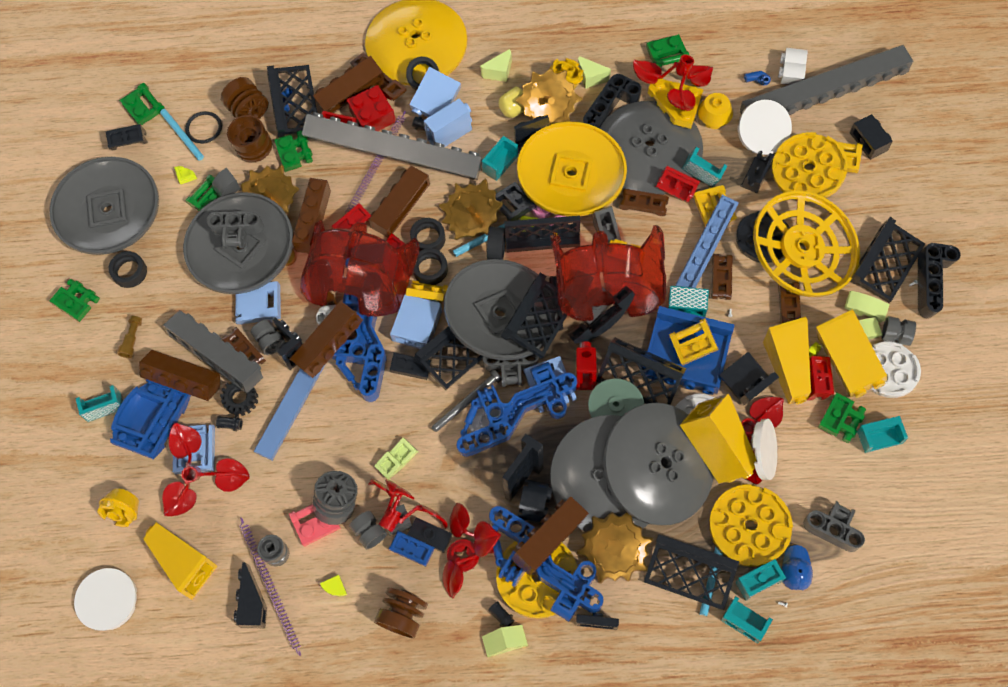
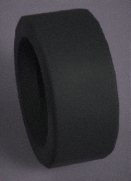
M420 56L414 58L406 69L407 81L415 90L420 85L412 76L415 66L426 64L439 71L437 64L428 57Z
M422 218L411 227L410 239L416 251L419 252L428 248L440 251L446 241L444 227L436 219ZM431 228L438 232V239L431 244H422L417 240V234L423 229Z
M490 227L487 239V260H503L505 228Z
M433 248L419 251L412 261V270L416 280L429 285H436L442 282L448 272L447 260L444 254ZM426 259H436L440 262L441 268L436 274L427 276L420 272L419 265Z
M124 251L115 255L108 266L111 278L116 284L124 288H132L141 284L147 275L145 262L137 253L131 251ZM134 261L138 264L137 271L128 278L118 276V270L124 263Z

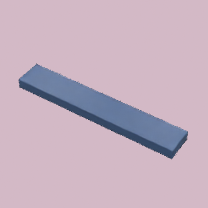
M724 195L721 196L675 286L696 288L739 202Z
M325 365L314 378L310 377L300 368L254 450L256 454L273 461Z

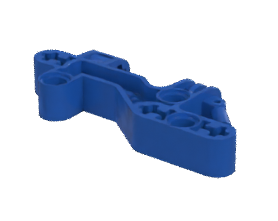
M371 272L365 276L363 287L347 286L345 288L342 302L352 310L357 311V314L363 321L356 329L357 337L353 340H347L332 357V359L336 360L337 367L346 379L353 383L355 390H360L363 399L367 402H374L379 397L387 361L385 350L374 330L378 313L390 315L398 309L395 295L391 292L383 291L380 275ZM392 301L390 305H384L386 302ZM358 350L363 351L360 355H354ZM347 362L364 365L360 383L354 380L355 376L346 366ZM373 370L378 371L376 375H369Z
M546 362L530 369L536 385L514 394L508 403L500 401L493 384L490 385V389L483 388L484 391L482 392L477 390L478 398L471 402L464 421L466 424L464 429L460 431L462 437L457 441L458 452L464 457H469L508 441L525 413L542 405H546L552 418H563L567 409L564 396L572 394L576 390V376L572 373H564L556 377L550 363ZM566 380L571 383V387H568L567 384L565 385ZM555 405H560L563 407V411L556 413L552 408ZM483 408L489 425L467 434V429L469 425H472L477 410ZM497 409L501 414L498 417H492L490 412ZM503 427V429L506 430L505 435L499 433L500 428ZM491 431H494L496 439H493V434ZM488 435L490 440L487 443H481L479 441L480 436ZM474 438L476 439L477 447H475L473 442ZM463 443L469 445V450L463 448Z
M501 506L492 508L489 513L492 528L497 532L499 530L518 542V544L521 541L526 543L529 539L527 535L535 528ZM500 514H501L503 520L498 519V520L496 521V520H495V515L499 517ZM515 524L522 527L517 533L510 530ZM498 540L493 547L496 565L501 569L498 577L500 579L505 577V581L513 582L512 586L515 587L525 571L522 568L520 571H517L516 566H520L512 559L516 553L515 551L512 552L508 560L503 558L501 543ZM550 555L536 570L541 582L560 593L551 611L569 622L579 606L591 613H596L602 608V594L591 587L596 576V567L592 562H581L572 575L554 564ZM589 568L592 571V575L585 577L581 574V570ZM585 591H587V597L584 598V601L581 600L584 597ZM594 597H595V598L598 599V600H597V603H598V604L595 603V604L592 606V605H590V599L593 600Z

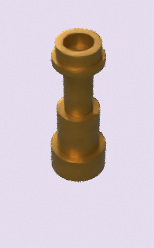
M131 316L128 320L130 327L128 333L124 336L122 345L118 348L117 354L123 358L133 357V347L136 341L135 334L138 326L142 325V318Z

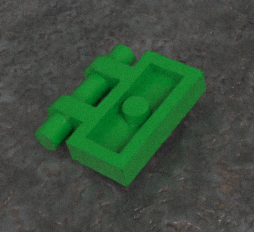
M302 130L297 132L298 138L293 140L292 135L275 139L285 172L302 167L300 162L302 160H306V163L313 162V153L308 147V138L302 135ZM301 147L302 151L297 153L296 148Z
M69 279L67 281V285L70 286L68 290L61 287L49 301L80 322L91 310L87 303L89 301L98 303L100 297L93 290L83 287L81 282ZM80 293L82 296L78 298L75 294Z
M836 392L818 428L834 436H837L839 431L844 432L842 440L850 443L857 433L856 429L859 423H862L865 418L866 408L859 406L857 411L852 409L855 401ZM847 416L852 418L849 425L844 423Z

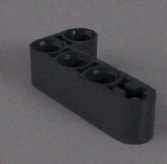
M622 74L613 75L584 115L583 123L600 129L602 123L611 114L620 100L628 104L640 101L641 85Z
M930 243L918 253V312L923 318H931L943 309V268L950 267L961 256L959 249L955 246Z

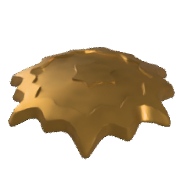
M548 69L542 75L537 74L535 71L532 72L531 81L522 86L523 94L515 100L523 106L525 116L533 120L538 116L548 115L549 125L571 121L569 113L575 111V103L582 101V98L574 92V84L566 80L567 70L557 74L552 69Z
M267 165L260 173L250 170L249 181L241 184L242 192L268 197L276 202L285 213H289L288 206L293 203V196L299 191V188L292 184L291 176L284 174V166L280 165L277 169L273 170Z
M486 178L479 185L468 184L465 188L455 183V193L449 195V201L439 204V207L446 213L442 223L450 225L449 231L455 232V240L465 236L474 238L479 233L488 235L491 225L498 222L497 212L503 203L496 200L495 190H489Z
M611 512L605 519L593 516L592 529L582 533L584 546L577 550V554L585 556L587 561L595 565L598 583L601 584L608 578L617 581L620 577L630 581L634 571H647L648 568L644 559L649 555L647 546L653 542V538L642 535V527L633 523L632 516L627 512L622 516H617Z

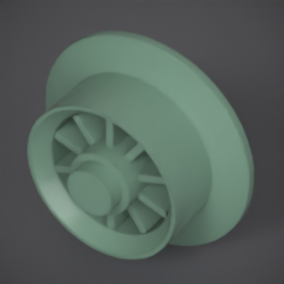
M608 379L599 383L591 392L588 401L589 413L592 418L603 415L623 416L629 410L644 405L642 394L638 388L623 379Z

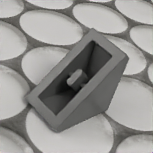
M612 206L595 211L593 226L603 246H608L611 240L617 239L621 241Z

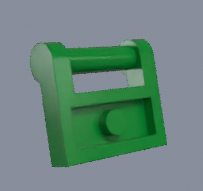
M679 34L647 42L646 44L652 62L660 68L674 62H679L684 54L689 55ZM675 54H680V55H676V56L664 58V57H667V56H671V55H675Z
M141 83L136 90L120 99L121 104L136 123L141 125L156 117L162 109H165L163 104L158 102L151 94L149 87L145 83ZM144 95L153 106L152 109L149 110L140 99L141 96Z
M209 174L205 178L206 181L191 197L188 196L186 198V203L200 211L207 204L220 198L213 187H211L197 201L212 185L215 177Z

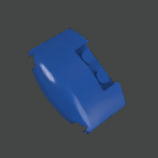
M146 379L148 383L140 388L136 386L119 406L112 422L113 439L110 438V442L118 447L154 459L165 448L164 444L170 435L171 428L177 423L181 414L185 413L191 395Z

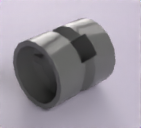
M887 316L883 325L882 340L888 342L897 340L899 344L911 346L916 332V322L906 319L901 322L899 318Z
M271 319L262 320L251 329V334L256 342H258L264 355L276 353L280 346L285 343V340L280 332L277 331L278 329Z
M371 511L360 514L349 525L354 534L360 536L359 541L366 550L373 548L387 536L383 527L380 524H376L377 519Z
M266 535L258 543L257 550L259 556L270 566H281L288 560L289 548L277 535Z

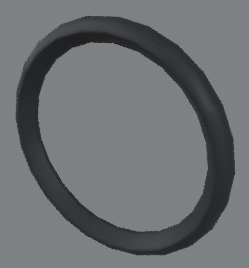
M198 112L187 121L186 135L195 143H209L215 140L221 133L222 122L219 116L213 112ZM201 115H211L218 121L216 134L206 140L195 139L189 132L190 123Z

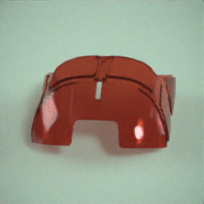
M319 220L314 227L311 248L301 276V294L312 304L326 306L328 291H335L357 296L359 313L361 315L378 317L397 313L406 294L410 276H412L419 254V242L416 238H413L409 243L394 248L384 239L366 233L367 225L365 223H355L350 229L336 228L325 231L322 220ZM350 258L348 262L346 277H343L346 260Z
M653 225L651 234L640 248L629 244L607 243V234L604 231H597L593 235L591 245L578 246L564 253L559 245L561 243L560 236L556 232H552V235H550L556 267L558 304L561 311L569 317L578 321H592L594 319L592 307L614 305L615 301L612 297L625 286L630 288L635 294L626 311L629 317L647 315L665 303L664 234L658 225ZM600 272H603V280L606 290L604 292L602 290Z

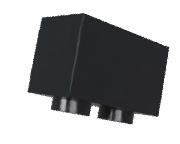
M872 114L855 122L850 130V134L855 141L863 144L862 150L870 160L887 152L893 142L890 134L886 133L879 120L875 119Z

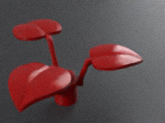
M686 54L682 55L679 62H674L673 66L663 74L661 68L655 63L635 59L633 61V69L636 76L641 81L649 84L657 83L658 79H663L676 68V73L682 76L679 90L671 89L667 94V98L673 106L686 111H691L694 108L696 98L691 91L683 90L685 78L689 79L693 85L705 87L710 83L713 67L693 65V57Z
M766 397L752 404L749 414L753 419L746 418L741 422L750 446L755 425L761 419H770L774 428L779 426L783 419V398ZM756 469L753 470V474L750 477L746 478V480L755 485L762 482L757 475Z
M175 423L169 435V448L173 456L178 459H183L188 455L186 467L181 473L186 486L182 482H173L166 486L162 495L164 516H178L193 508L197 500V494L194 490L188 488L191 482L199 480L201 476L217 475L215 478L216 486L224 492H232L239 489L249 480L250 474L242 463L231 458L218 461L216 464L217 472H201L199 467L191 466V453H195L200 449L202 443L201 436L195 429Z
M386 478L385 482L387 485L375 479H371L368 485H376L386 491L390 497L388 507L384 512L385 514L379 522L385 529L393 532L398 522L402 524L406 518L417 510L437 517L443 523L445 529H447L448 524L442 516L433 509L421 504L415 506L401 518L400 515L402 513L396 510V507L402 495L413 500L415 498L395 482ZM397 497V499H396V501H395V503H394V505H393V507H392L394 498Z
M456 503L452 510L450 530L455 537H461L463 533L474 537L475 554L459 559L456 562L449 560L443 570V584L447 594L452 599H455L454 597L460 591L464 580L463 570L459 565L477 557L494 554L493 547L501 536L486 521H480L476 525L474 533L469 532L466 529L470 523L469 513L461 503Z

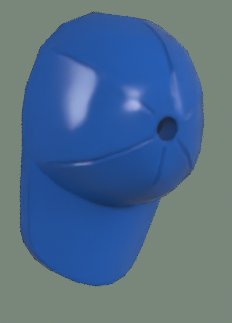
M800 545L790 546L784 553L781 570L786 576L783 583L791 590L803 591L811 585L813 579L809 554Z

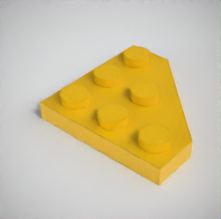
M658 79L657 83L650 84L648 94L650 97H654L660 109L670 116V121L674 125L691 129L704 89L683 85V90L691 91L696 98L694 108L691 111H686L673 106L667 98V94L671 89L679 90L680 83Z

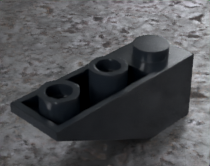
M242 562V568L238 571L240 589L236 591L238 608L234 611V622L240 628L265 629L266 603L251 567L246 562Z

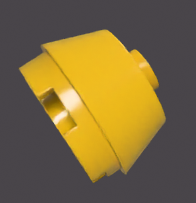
M566 58L565 61L556 59L549 68L557 74L567 70L566 80L574 84V89L583 80L584 70H581L578 67L579 63L572 59Z
M712 93L700 103L698 116L707 128L720 129L721 126L731 121L733 108L726 95Z
M115 488L99 501L100 506L97 512L104 520L108 517L116 521L114 524L116 526L128 527L130 523L137 519L139 500L127 490Z

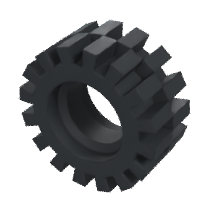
M228 382L225 384L227 388H222L223 394H220L221 402L229 413H234L235 416H239V414L244 416L245 412L249 414L251 413V408H256L254 404H258L257 398L259 397L254 387L246 393V399L239 404L233 402V395L243 390L233 383L229 385Z

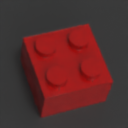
M379 85L347 99L349 111L353 118L357 119L359 127L364 128L365 125L375 127V131H380L396 121L394 110Z

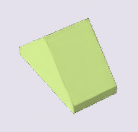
M509 49L481 65L482 78L507 82L512 64L511 50Z
M579 56L578 67L584 70L582 81L585 89L609 81L611 77L610 68Z
M522 625L501 627L482 636L487 657L528 646Z

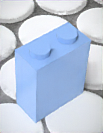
M429 67L409 104L412 112L419 116L422 114L427 117L432 116L454 102L461 89V83Z
M459 98L424 120L426 136L430 144L434 145V142L444 144V147L472 130L471 109L467 103H463Z
M405 294L390 333L392 341L419 349L424 347L433 339L442 313L441 303L437 300H427L406 296Z

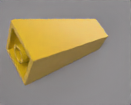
M806 317L769 327L763 340V345L775 373L779 376L778 380L788 404H802L807 401L811 393L808 320Z
M157 522L147 529L143 540L177 591L193 600L217 568V565Z

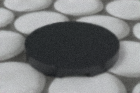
M760 211L744 217L736 231L738 248L747 258L756 262L760 261L755 251L753 231ZM768 212L764 214L759 224L758 232L759 237L766 239L768 229L773 222ZM782 220L783 223L787 226V228L790 229L786 221ZM776 226L773 231L772 240L781 242L783 233ZM760 245L766 262H773L768 253L767 246ZM773 248L777 260L784 257L781 249Z

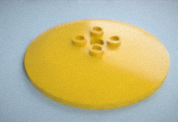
M401 0L383 9L372 20L366 33L365 48L367 56H372L383 73L393 81L396 79L400 84L410 86L406 78V69L414 58L422 56L432 59L437 64L439 72L446 76L454 71L465 55L467 32L460 16L444 3L436 0ZM414 34L420 35L418 38L411 37ZM419 64L414 67L412 76L417 83H421L429 66Z
M560 122L540 129L525 142L517 162L518 180L527 197L540 208L561 216H585L607 207L622 191L627 174L626 159L618 143L605 131L581 122ZM572 170L576 172V174L570 176L567 174V172Z

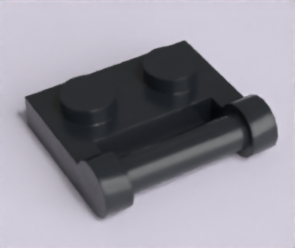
M516 182L496 193L497 201L501 202L505 199L515 209V211L511 212L504 204L499 209L507 217V221L519 220V218L537 207Z

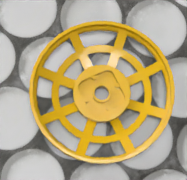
M784 192L771 199L761 209L756 218L753 231L756 254L764 270L783 288L801 296L824 297L838 292L851 281V277L856 272L859 264V241L849 218L833 202L812 192ZM797 199V210L787 211L779 216L772 207L785 200ZM805 200L820 205L829 211L831 215L823 221L815 214L804 211ZM766 212H768L773 220L767 232V239L758 236L759 224ZM789 217H796V225L790 229L782 221ZM804 218L812 220L819 226L814 229L804 225ZM836 219L846 232L850 246H839L834 232L829 227ZM776 226L783 233L781 242L772 240L773 231ZM824 231L828 235L832 246H825L824 240L821 237ZM800 243L806 246V250L801 249ZM760 245L767 246L770 258L776 266L774 270L766 262ZM773 248L781 249L785 257L781 263L777 260ZM825 254H833L832 263L829 268L821 262ZM840 254H851L849 269L845 277L841 278L834 273ZM790 264L800 268L801 277L793 275L786 268ZM815 266L823 273L818 277L809 278L808 269ZM783 273L790 279L803 283L804 291L792 287L778 276ZM827 278L837 283L835 287L819 293H813L811 284L821 282Z

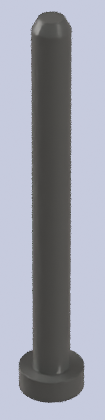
M492 370L490 372L491 376L432 426V430L434 432L439 431L478 397L477 390L482 392L484 391L483 388L488 389L494 382L499 383L502 380L500 375L495 370Z

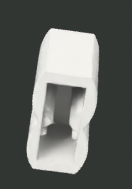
M786 48L785 53L781 54L780 63L783 64V67H780L778 78H781V84L790 85L804 80L808 50Z

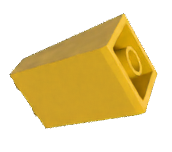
M853 309L816 326L818 340L827 356L830 357L831 364L850 398L854 396L859 398L865 395L867 390L871 388L878 389L885 385L887 374Z
M725 394L698 403L680 426L717 482L730 483L739 478L746 479L750 477L755 469L754 462H757L730 395Z

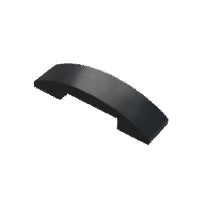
M625 286L612 297L615 301L613 306L588 327L581 323L568 336L575 344L603 334L616 324L627 311L634 298V292Z

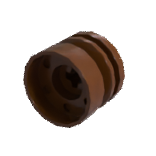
M239 77L228 83L223 89L220 99L222 104L235 118L242 115H253L260 119L267 111L269 104L268 99L247 77Z
M242 115L230 123L227 129L228 140L243 161L256 163L269 155L273 143L258 117Z
M387 588L386 594L393 599L383 598L382 601L390 608L389 610L380 608L374 623L391 632L414 639L420 625L412 618H422L424 613L418 609L426 610L428 603L406 590Z

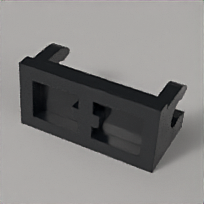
M141 124L105 131L108 148L112 151L117 150V147L141 142L143 144L148 143L145 139V135H147L146 130Z
M763 151L758 152L740 187L758 193L774 158L772 153H769L767 157H763Z

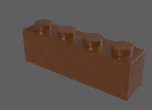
M372 56L365 57L355 67L348 68L342 76L332 79L329 85L319 88L313 96L323 111L335 113L347 104V99L370 89L385 77Z
M411 165L407 170H404L401 179L391 187L388 196L384 197L378 209L371 213L372 217L369 219L371 228L387 238L391 233L393 234L429 187V175Z
M309 179L292 239L296 252L314 254L331 193L327 180Z
M340 301L290 360L310 377L314 378L334 356L336 351L347 341L348 337L359 327L363 319Z
M151 350L139 362L141 378L209 401L220 389V373L161 352Z
M571 496L566 501L562 499L555 506L557 511L553 515L548 513L541 521L543 525L539 529L535 527L527 535L529 539L526 543L521 541L514 548L516 553L512 559L529 576L542 565L589 514Z

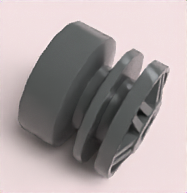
M330 471L318 478L315 484L312 510L321 522L329 525H339L351 518L358 493L355 480L349 474L342 471Z

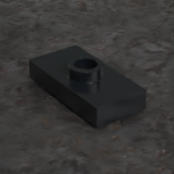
M393 352L389 372L424 380L428 378V372L421 364L418 365L413 360V356ZM428 360V361L426 362L429 366H430L431 360Z
M417 517L407 534L442 553H445L453 536L452 533Z
M592 613L591 616L577 614L576 625L617 630L619 619L607 618L601 613Z

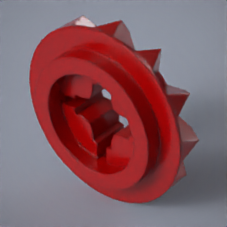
M467 539L453 542L447 551V561L453 560L456 562L460 559L457 554H462L465 549L467 556L474 555L475 544ZM479 557L463 562L459 566L463 572L474 569L479 562Z

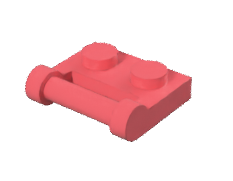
M313 504L297 512L289 513L290 519L304 547L341 529L340 525L323 523L317 517L301 524L299 519L313 513Z

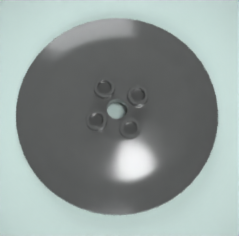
M640 101L627 104L610 114L600 127L601 130L608 133L618 143L624 153L627 174L622 190L630 189L661 195L668 194L655 188L663 169L669 166L693 178L694 176L684 171L682 167L689 154L696 147L700 148L697 155L701 158L703 156V141L696 124L693 122L691 129L674 125L670 121V116L660 109L656 101ZM652 141L654 142V145L647 146L645 142Z
M101 157L87 161L70 171L55 189L50 202V221L52 227L67 246L78 252L91 255L118 252L137 242L152 226L159 208L158 188L150 173L143 166L132 160L122 157ZM112 206L110 211L103 212L105 207Z
M248 192L225 195L207 204L191 221L184 238V259L194 278L210 290L223 294L251 292L271 282L283 270L293 248V229L284 210L268 197ZM255 211L263 221L264 229L259 234L246 235L245 247L243 249L237 250V246L225 249L222 244V235L214 234L207 224L206 219L212 212Z
M502 259L483 260L462 269L450 282L444 299L445 317L453 334L467 348L488 358L515 360L532 355V352L514 340L502 338L501 334L538 274L522 264ZM544 287V296H552L551 291ZM554 300L546 301L548 309L556 308ZM542 302L534 303L536 311L544 310ZM495 311H502L505 315L498 316ZM558 312L550 313L552 321H558ZM546 314L538 315L540 323L548 322ZM534 316L526 317L528 325L536 324ZM550 326L542 327L545 336L552 334ZM537 328L530 329L532 338L540 337ZM520 330L516 334L522 339L528 338L525 330ZM541 340L534 341L536 348L539 350L543 348Z
M664 403L644 404L626 412L611 429L604 449L606 481L618 504L639 521L660 526L680 523L694 515L706 501L714 477L680 426L689 414L675 406ZM663 457L666 458L668 462L667 468H664L661 465V459Z
M603 415L579 423L563 437L553 455L550 468L551 488H553L554 499L558 504L562 499L566 501L571 496L589 513L578 526V528L585 532L592 529L593 516L605 519L611 512L617 516H622L626 513L612 495L604 472L606 441L611 429L622 416ZM663 457L661 459V465L664 468H667L668 462L666 458ZM632 517L633 523L642 527V529L648 525Z

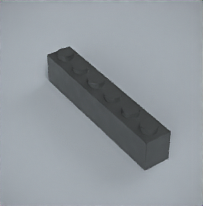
M179 310L163 325L168 336L245 393H248L263 379L260 371L261 367L257 362L249 361L243 352H237L229 342H223L218 334L209 332L203 323L198 324L189 313L185 314Z

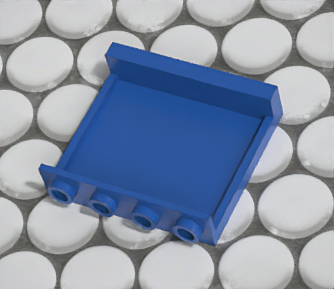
M659 306L647 352L686 368V372L680 382V385L684 388L702 390L703 393L708 395L718 394L721 382L719 375L724 370L735 325ZM705 318L719 350L682 365L669 334L682 331L700 323L699 320ZM700 330L680 339L679 342L682 344L704 334V331ZM651 369L645 371L647 379L654 380L658 378L655 371ZM671 378L663 379L669 385H675L676 383Z

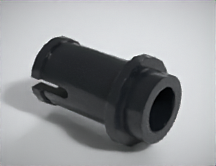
M421 116L415 117L412 127H415V130L425 131L424 119Z
M218 416L216 426L217 428L233 429V431L237 432L242 429L243 420L239 416L234 418Z
M498 601L489 608L488 611L499 621L500 627H509L513 624V615H509Z

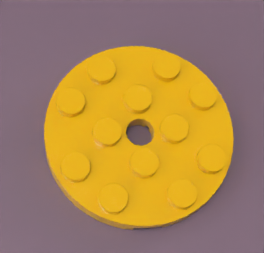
M816 132L800 133L788 138L779 146L772 162L774 181L783 193L807 191L825 198L833 195L842 186L848 168L847 156L842 146L833 138L818 135ZM810 163L815 168L811 171L804 169V166Z
M751 484L733 487L724 492L712 508L709 518L711 538L715 546L725 557L739 561V565L748 567L763 566L779 558L791 541L793 522L789 509L777 494L765 487L761 488ZM748 520L754 521L756 529H746L745 522Z
M515 541L503 552L504 559L508 560L518 542ZM563 543L551 554L554 564L570 574H574L578 567L571 551ZM497 567V587L502 599L509 608L524 617L543 619L556 615L551 611V608L558 598L559 592L541 581L535 582L526 572L518 584L513 587V582H506L505 577L501 579L498 577L501 569Z

